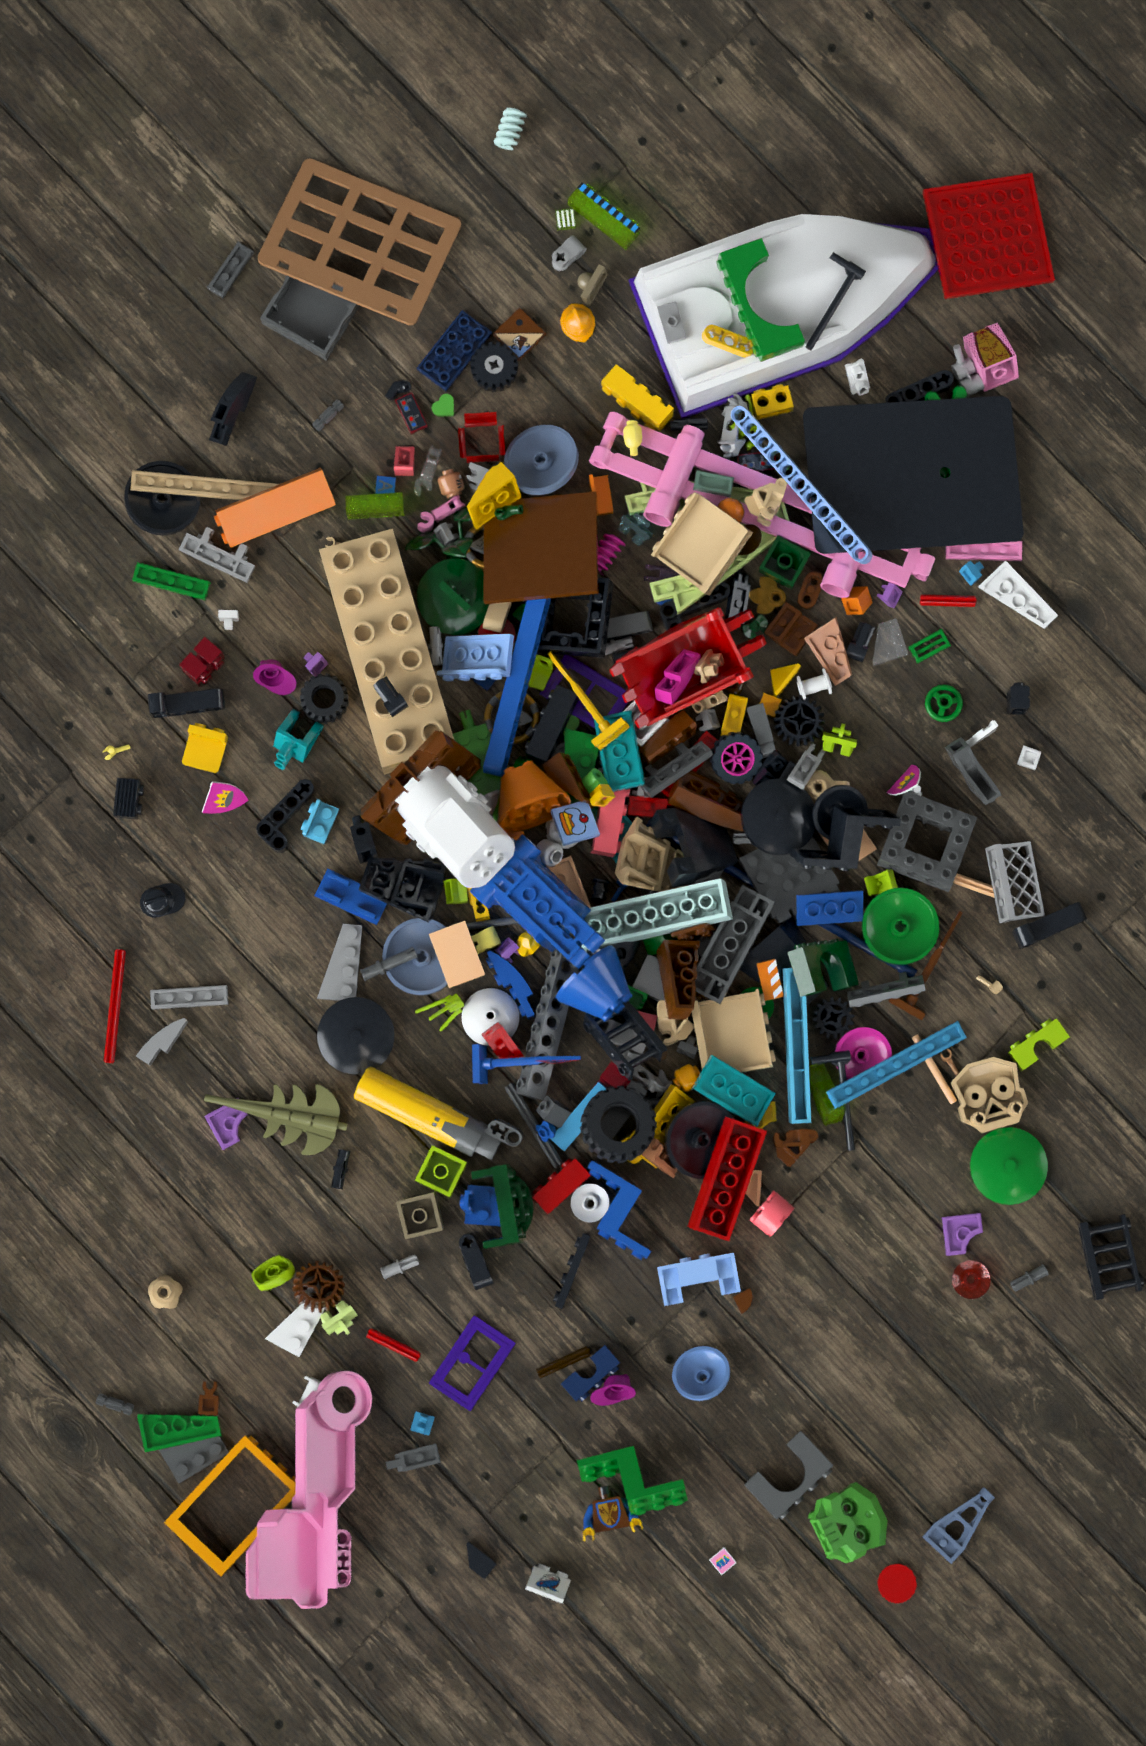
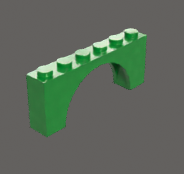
M762 238L719 253L716 261L719 271H722L725 276L723 278L724 284L727 289L730 288L732 293V303L738 307L739 320L745 324L746 336L753 343V353L755 357L759 358L760 362L802 348L805 343L798 324L790 326L771 324L760 318L748 303L745 291L746 280L750 273L760 264L767 262L769 257Z

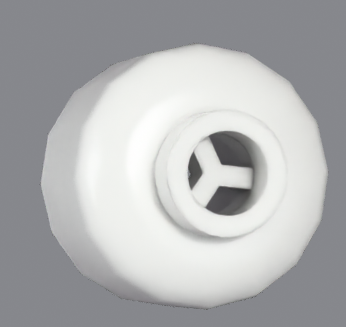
M543 839L537 844V847L542 851L540 857L543 864L552 867L562 860L563 849L560 844L549 839Z

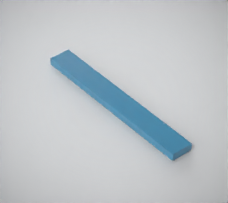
M956 1021L828 1090L826 1093L836 1109L967 1037L959 1022Z

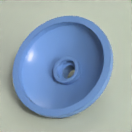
M708 1346L695 1347L683 1353L677 1359L672 1371V1379L677 1391L685 1398L695 1401H703L715 1397L726 1387L730 1378V1366L724 1354Z

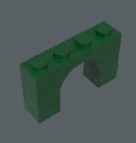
M837 938L817 943L811 942L806 945L803 943L794 946L795 950L788 952L800 997L827 990L820 968V960L828 971L833 991L845 990L859 985L847 940L839 941Z

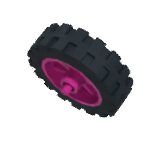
M729 732L727 735H722L719 741L716 740L714 743V748L711 749L713 756L710 757V762L712 763L713 771L721 779L731 784H743L745 781H750L758 773L759 767L761 768L762 766L761 759H763V755L760 751V746L749 735L741 732ZM736 744L743 745L744 747L737 753ZM730 746H733L732 753L726 751ZM746 749L749 751V757L741 756ZM724 753L728 755L730 759L723 761ZM743 760H749L746 767L742 764ZM733 762L731 770H728L724 766L726 764ZM736 764H739L742 770L734 772Z

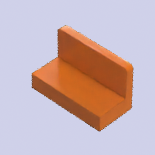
M593 474L589 475L591 492H597V516L614 513L608 475L593 477Z

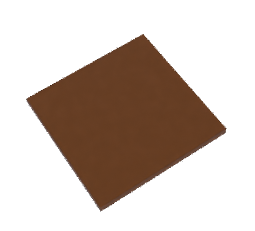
M596 491L518 499L511 505H522L524 508L522 514L512 515L505 520H498L495 516L484 524V604L598 594Z

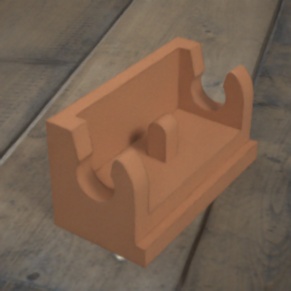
M653 1138L651 1144L641 1155L662 1172L674 1178L678 1170L669 1161L665 1146L659 1140Z

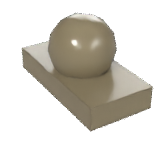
M598 265L594 274L584 272L578 277V286L584 290L581 298L589 306L608 276L605 267L602 265Z

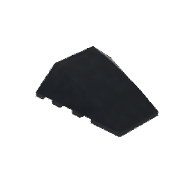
M369 858L359 891L429 923L434 918L444 887L447 867L442 861H432V859L412 861V858H405L404 860Z
M793 916L747 954L739 969L740 971L761 984L756 963L776 959L783 991V968H792L788 952L795 950L794 946L807 944ZM823 975V979H824L825 986H826V989H827V988L829 987V985H828V983H827V981H826V979H825V977H824V975ZM822 992L806 996V1006Z

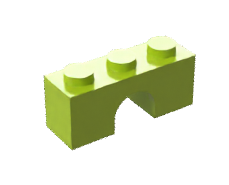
M1057 1018L1053 1021L1048 1019L1041 1024L1043 1027L1041 1030L1036 1032L1034 1029L1025 1036L1027 1039L1024 1042L1020 1043L1018 1040L1010 1046L1011 1051L1008 1054L1021 1072L1039 1060L1034 1053L1036 1042H1046L1053 1050L1070 1038Z

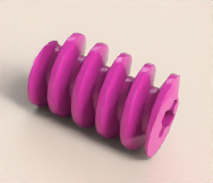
M604 534L603 538L605 540L599 541L598 573L600 575H603L601 570L608 571L606 563L613 564L610 557L617 558L614 552L621 553V549L618 546H626L621 539L613 534Z

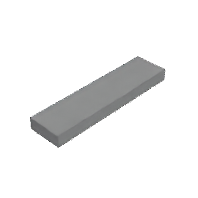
M227 985L150 990L152 1010L229 1005Z

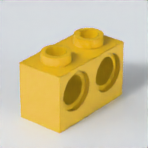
M776 385L767 391L759 389L754 391V394H751V402L757 420L793 412L794 406L788 385ZM782 395L786 398V401L778 402L776 397ZM759 400H765L768 403V405L765 407H761L758 405L757 402Z

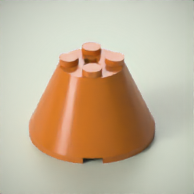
M527 761L517 768L509 767L504 770L505 774L501 778L498 824L504 831L511 829L512 832L536 827L553 819L551 809L571 804V799L563 789L539 767L534 765L533 761Z

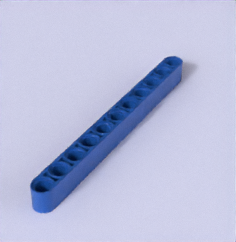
M551 598L526 601L512 655L510 677H506L483 765V772L486 774L502 777L505 774L504 770L507 769Z

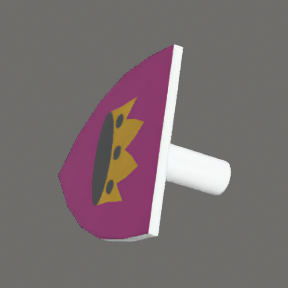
M911 765L887 793L896 796L910 791L921 796V787L918 786L921 778L920 769L915 765Z
M214 781L210 784L202 813L212 814L231 811L249 800L238 787L229 783Z

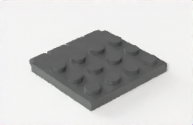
M813 836L810 839V841L804 847L801 848L810 850H821ZM756 849L739 858V862L756 892L775 902L769 915L772 919L776 918L779 924L791 918L790 910L794 916L797 915V895L840 892L837 887L839 881L833 870H825L821 866H814V869L804 868L801 863H797L790 856L791 854L772 855Z

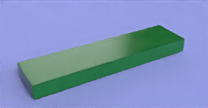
M139 562L136 564L132 578L133 582L205 601L211 584L207 580Z

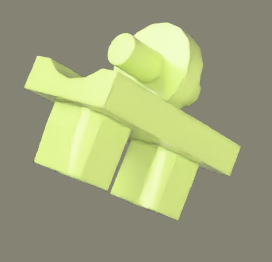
M343 1300L336 1305L339 1313L334 1317L329 1311L320 1315L323 1323L322 1327L328 1335L336 1332L338 1335L343 1331L347 1335L350 1334L348 1328L353 1325L351 1320L358 1316L352 1306H349Z

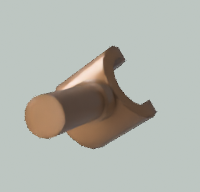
M947 1049L950 1056L945 1058L941 1053V1060L947 1062L954 1074L957 1075L959 1071L951 1059L952 1052L950 1049Z

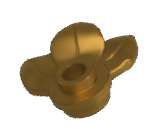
M760 577V588L750 591L749 598L752 602L758 604L757 613L769 614L775 607H780L785 603L786 595L783 590L777 587L773 579ZM778 595L780 600L774 601L773 596Z

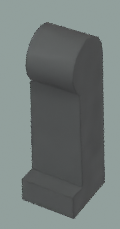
M759 703L746 707L761 748L763 759H765L776 749L764 705Z

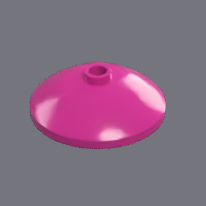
M859 1027L848 1031L841 1037L835 1049V1052L850 1051L851 1061L845 1065L847 1080L892 1056L891 1046L886 1037L879 1031L868 1027ZM862 1052L863 1057L859 1059L857 1054Z

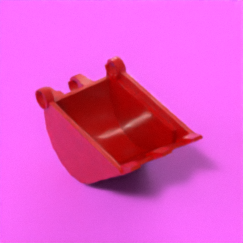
M721 607L715 608L668 629L640 648L636 646L616 660V663L609 671L612 677L619 674L623 675L629 689L622 694L625 703L635 700L641 712V715L634 721L638 729L646 725L650 726L737 682L741 684L754 677L750 667L747 668L742 658L765 646L767 642L764 636L759 635L735 645L730 634L731 631L739 628L740 624L755 618L751 609L723 620L722 616L725 615ZM684 649L700 654V659L708 649H712L714 654L722 653L725 663L723 666L718 667V674L711 676L707 683H701V675L693 673L687 686L673 705L656 700L655 687L665 677L664 670Z

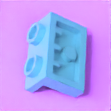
M317 799L316 802H312L308 811L311 814L308 820H304L301 830L304 837L325 845L339 809Z

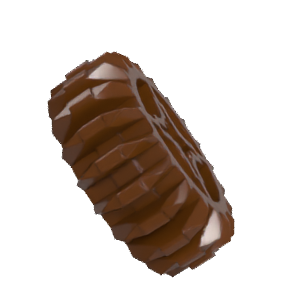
M315 1261V1266H312L309 1262L307 1264L308 1269L302 1266L301 1272H296L297 1278L293 1279L294 1286H292V1291L295 1292L294 1298L299 1299L298 1304L304 1303L305 1310L311 1307L312 1313L315 1311V1308H318L319 1313H322V1308L329 1311L330 1305L335 1308L336 1302H341V1296L344 1295L343 1288L345 1287V1283L341 1282L343 1276L338 1275L339 1270H333L332 1264L326 1267L325 1261L322 1265ZM315 1275V1278L312 1281H307V1283L304 1284V1282L309 1277ZM321 1275L328 1277L330 1280L323 1279ZM317 1280L319 1281V1285L321 1287L320 1294L316 1286ZM334 1290L331 1295L322 1299L323 1294ZM307 1294H313L316 1299L311 1298Z

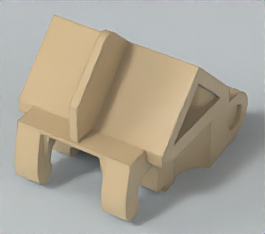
M783 478L777 479L775 484L769 483L754 489L753 494L744 500L750 514L758 516L757 522L766 527L771 525L769 520H772L774 515H777L787 486V482Z
M665 1000L657 1003L656 1015L659 1032L662 1035L669 1034L671 1036L669 1039H664V1045L669 1046L680 1040H686L694 1029V1024L688 1018L668 1019Z

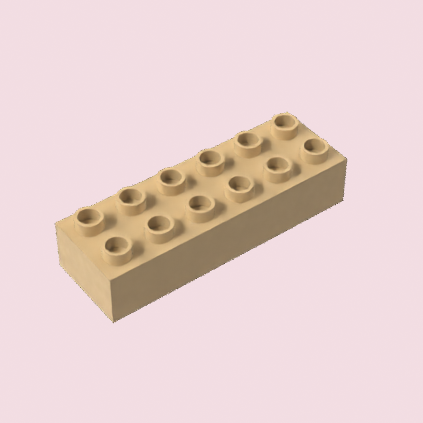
M393 528L319 549L384 775L392 773L401 762L405 763L435 730L442 731L454 739ZM386 676L409 706L394 717L389 714L383 704V700L373 687L378 680Z

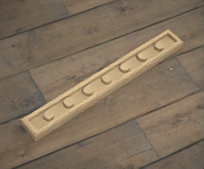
M132 470L131 490L231 500H242L279 485L275 483Z

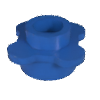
M543 1121L541 1125H536V1131L542 1141L547 1142L549 1138L555 1137L556 1129L553 1124Z

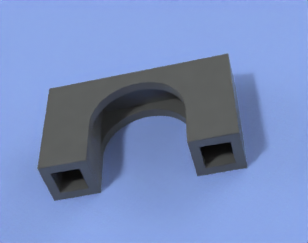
M799 1431L786 1444L801 1460L805 1470L804 1479L796 1489L788 1492L779 1491L758 1471L744 1484L776 1520L779 1517L783 1519L790 1512L788 1508L792 1504L797 1506L804 1499L802 1495L807 1490L811 1492L818 1486L816 1481L821 1477L825 1479L832 1472L830 1468L833 1464L802 1431Z

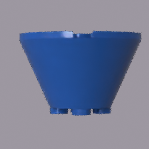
M612 945L601 949L583 963L586 966L578 974L574 972L567 979L556 995V999L559 1002L598 1017L604 1022L612 1017V1013L618 1014L625 1007L623 1003L629 1001L633 995L630 993L617 951Z

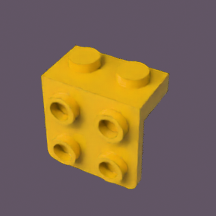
M195 723V725L189 724L187 731L189 737L182 758L183 765L218 773L228 740L227 734L219 728L210 730L200 723Z

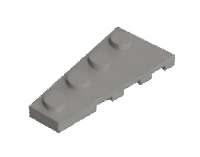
M342 925L317 999L340 1001L356 997L362 925Z

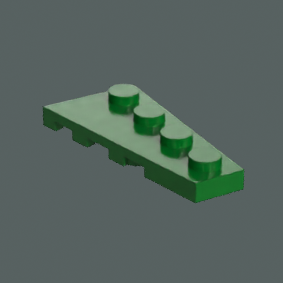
M565 728V754L570 756L581 779H583L595 768L599 749L594 746L591 740L596 735ZM566 792L571 799V804L580 802L574 796Z
M137 1414L145 1453L222 1436L218 1416Z

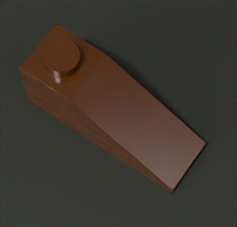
M559 752L543 764L544 773L560 788L579 801L591 804L589 801L591 796L584 787L582 779L568 754Z

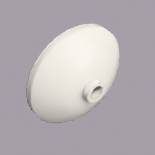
M486 988L475 992L468 998L462 1010V1024L465 1032L473 1041L489 1046L481 1034L497 1022L503 1026L510 1037L514 1035L519 1024V1010L509 994L499 989ZM489 1012L494 1014L492 1019L487 1018Z

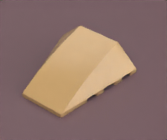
M636 817L622 839L615 875L621 884L657 892L684 887H672L667 873L673 858L684 857L682 851L679 849L675 850L665 838H655L653 829L646 827L642 823L643 820Z

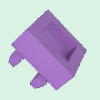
M889 582L888 585L881 586L885 590L883 595L877 594V596L887 606L895 608L902 591L895 584Z
M308 652L303 657L307 662L305 667L314 677H317L328 665L325 658L318 652L314 656Z
M509 937L495 949L499 956L510 963L513 962L510 958L513 953L520 956L517 951L518 945Z

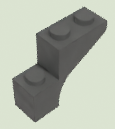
M961 737L945 747L953 765L962 773L969 789L985 805L1001 796L999 789L979 764L970 746Z

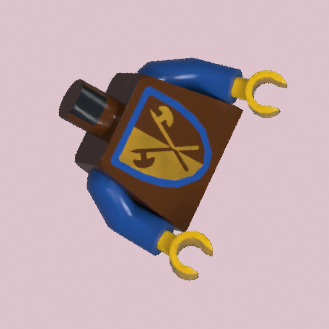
M610 1486L598 1488L600 1500H595L593 1504L588 1506L583 1518L584 1541H586L585 1537L587 1535H591L592 1541H594L595 1533L628 1526H631L632 1531L635 1532L634 1527L636 1525H640L641 1529H643L638 1515H630L627 1499L620 1498V1496L612 1497Z

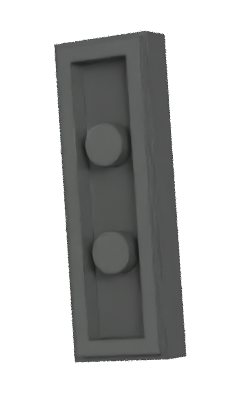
M238 241L207 289L224 299L253 256L254 251Z

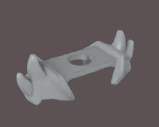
M736 393L733 394L734 398L727 399L730 404L722 412V415L725 417L721 440H717L721 450L725 453L723 455L725 458L738 456L741 447L746 439H738L739 427L736 423L733 430H728V424L732 421L731 411L733 408L743 406L748 410L747 402L743 401ZM741 412L738 415V420H741L742 414L745 415V412Z
M628 1050L622 1055L629 1062L641 1054ZM641 1065L634 1068L633 1077L645 1085L652 1094L656 1091V1098L661 1097L670 1084H672V1081L667 1079L662 1069L659 1070V1076L656 1077ZM638 1072L644 1073L646 1078L640 1077Z

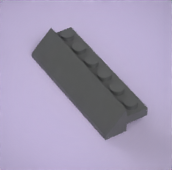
M742 885L734 902L732 901L730 904L733 919L719 924L697 965L696 992L721 1005L775 904L774 901Z

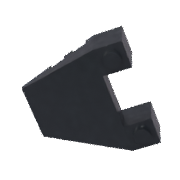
M676 808L656 810L650 822L655 838L677 836L684 856L682 858H673L667 869L672 887L691 885L701 878H706L716 871L719 872L738 862L726 828Z

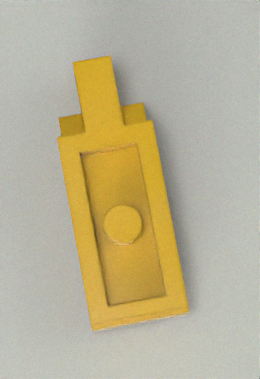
M729 694L721 736L727 735L729 732L737 733L741 731L748 701L747 697Z

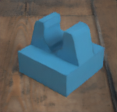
M970 560L959 572L971 586L982 576L980 572L984 566L980 561L973 564Z
M416 1412L411 1431L429 1436L435 1417Z

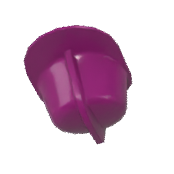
M262 660L253 672L255 682L278 695L290 694L296 688L295 677L284 669L277 660Z
M627 1374L612 1375L606 1379L604 1387L595 1390L591 1394L590 1399L596 1405L607 1406L633 1398L636 1391L631 1387Z

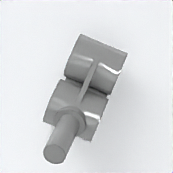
M959 344L954 345L953 350L957 361L951 365V368L960 386L966 389V397H969L983 390L984 384L978 374L974 375L976 369L969 357L964 358Z

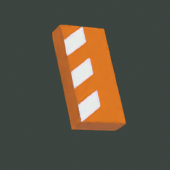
M776 959L756 963L764 1000L784 997Z

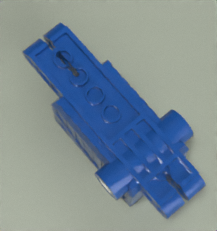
M523 834L517 840L512 838L515 845L513 857L486 885L472 888L470 892L488 909L493 905H500L538 944L551 952L557 949L575 967L580 969L583 963L591 957L581 946L584 945L592 953H595L606 941L584 920L591 909L542 863L540 857L542 851ZM572 933L576 938L573 939L569 934Z

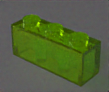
M402 492L345 496L348 520L404 516Z

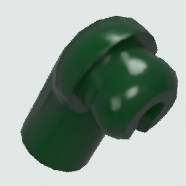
M506 505L502 508H497L494 515L498 520H505L512 515L522 514L524 508L522 505Z

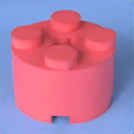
M773 1190L767 1197V1200L760 1205L749 1220L771 1237L792 1213L794 1207Z

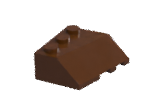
M684 710L673 715L642 747L638 744L640 756L647 765L654 764L674 750L678 744L684 743L696 734L697 724Z

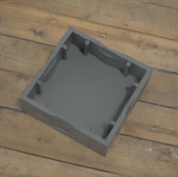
M286 275L282 287L273 296L260 319L263 325L327 361L360 305ZM333 284V289L343 291V287Z

